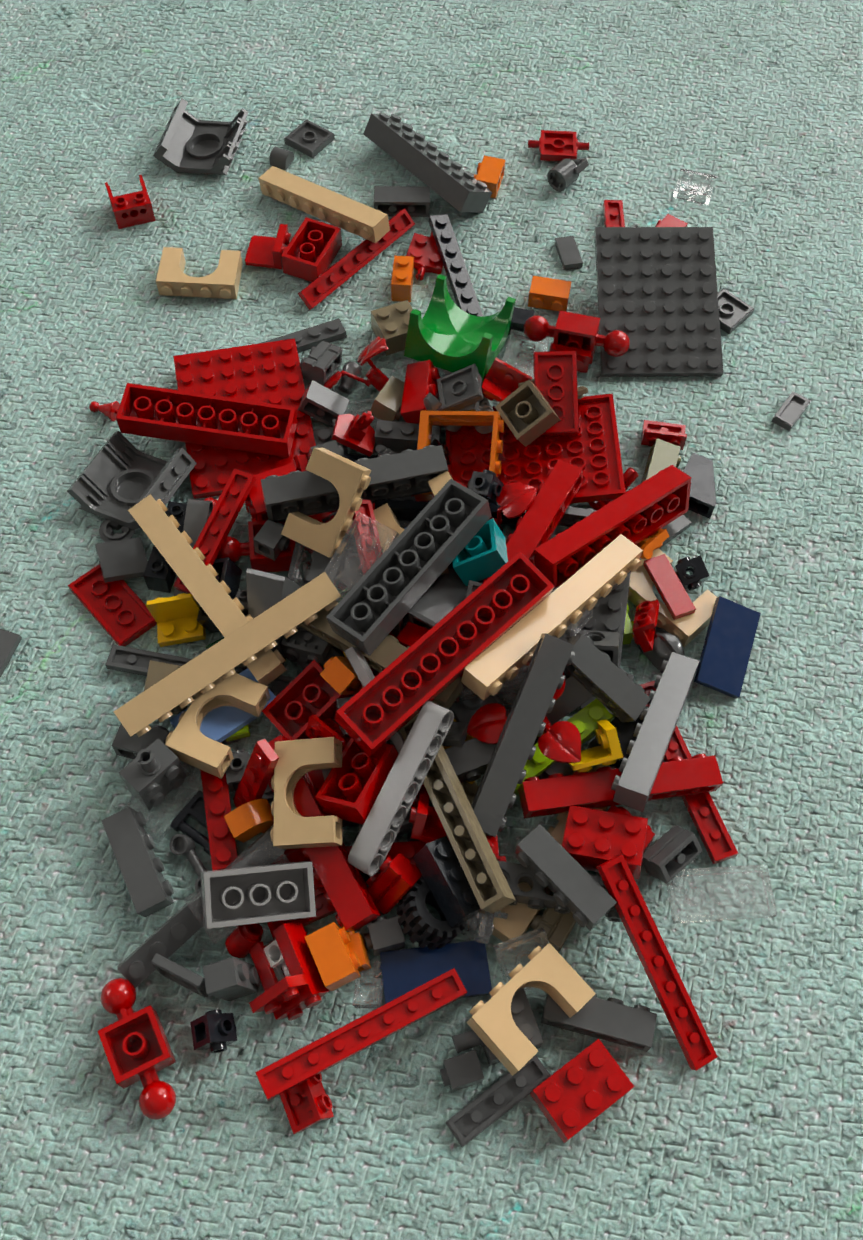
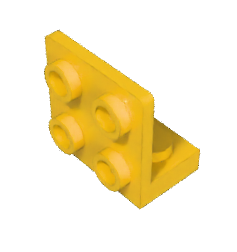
M181 593L167 598L158 597L154 600L146 601V607L157 622V639L160 647L206 639L205 627L197 622L199 605L191 593Z
M607 719L597 721L598 729H595L598 744L601 745L582 750L581 762L568 763L573 771L586 772L591 770L594 765L601 763L604 766L612 765L617 762V759L623 758L616 728Z

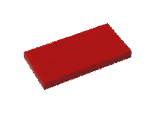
M576 351L533 352L534 385L539 389L560 419V421L540 436L578 435Z
M100 564L68 585L70 591L119 646L126 647L157 625L146 605L124 580L104 583Z

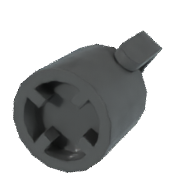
M565 158L547 174L550 186L556 191H564L578 179L579 173L589 166L587 158L573 160Z

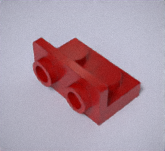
M321 1073L280 1094L293 1134L300 1133L320 1121L334 1117L331 1099L325 1093L321 1082Z

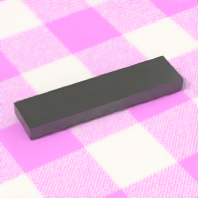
M534 1055L516 1074L512 1076L510 1072L446 1121V1125L463 1148L527 1097L534 1088L551 1075L538 1057Z

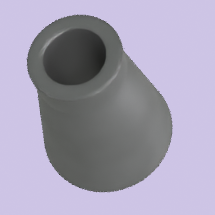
M350 361L343 366L344 371L358 377L362 376V367L359 364ZM343 376L341 377L338 389L343 393L349 394L357 380Z

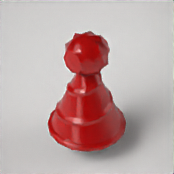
M93 401L89 404L92 412L100 411L111 421L114 422L116 420L120 406L118 401L103 405Z

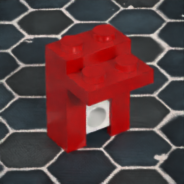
M302 922L283 923L273 931L276 940L271 941L267 945H264L263 942H258L249 950L265 991L249 1003L253 1013L265 1011L266 1014L274 1013L276 1020L288 1018L289 1021L301 1017L304 1014L303 1010L305 1008H311L321 1003V997L330 992L323 983L305 940L307 934Z

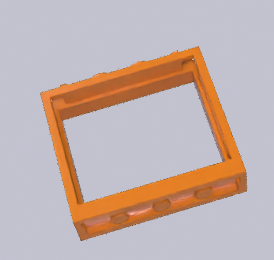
M499 411L420 412L417 450L431 445L432 425L493 426L489 471L494 472L496 477L497 474H501V461H498V455L503 451V441L500 440V433L504 432V420H501ZM433 492L414 496L417 501H430L433 499Z

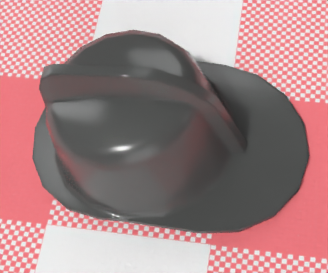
M657 626L653 650L643 652L641 646L637 645L640 651L658 670L661 669L664 659L669 660L672 652L685 656L679 638Z

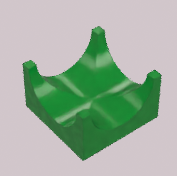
M439 274L436 278L430 304L423 319L419 310L413 309L410 313L404 356L417 361L431 360L435 367L450 372H456L475 364L483 381L493 361L497 358L507 341L516 299L508 297L504 307L493 315L485 317L474 316L466 313L454 303L447 289V276Z

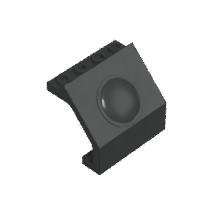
M181 98L170 116L153 156L177 173L227 175L246 128L248 112L242 108L230 122L199 120L185 110L188 102Z
M117 431L110 437L67 492L81 504L79 509L135 530L141 527L128 510L150 494L156 501L161 499L164 505H166L197 463L183 448L177 449L169 461L145 454L137 450L120 431Z

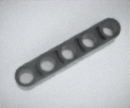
M189 499L187 502L183 531L185 530L193 542L190 544L192 548L213 510L212 501ZM174 589V596L184 593Z

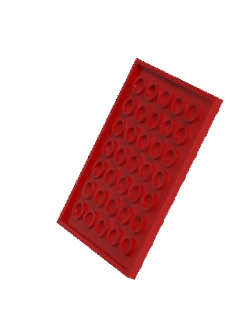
M295 338L173 356L177 387L180 391L296 407L298 423L289 457L186 443L187 453L197 463L190 472L194 499L221 495L234 469L251 475H257L294 463L296 468L294 456L305 454L307 457L310 448L316 446L311 418L309 415L298 410L305 387Z
M613 393L584 396L578 399V435L539 436L525 447L516 439L504 421V432L500 433V440L503 441V451L498 455V461H501V474H497V478L504 486L509 483L518 482L535 487L538 490L541 483L544 484L549 469L551 467L554 468L557 461L560 460L583 468V483L570 504L612 500L625 494ZM462 426L457 432L446 430V446L450 451L448 456L450 465L447 466L448 472L454 481L461 482L467 487L468 481L472 478L473 471L483 472V470H489L492 432L481 434L476 431L474 426Z

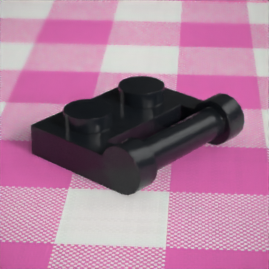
M199 790L173 819L170 827L177 832L180 830L185 835L190 836L204 848V852L211 855L209 838L186 823V820L191 817L207 829L203 792Z

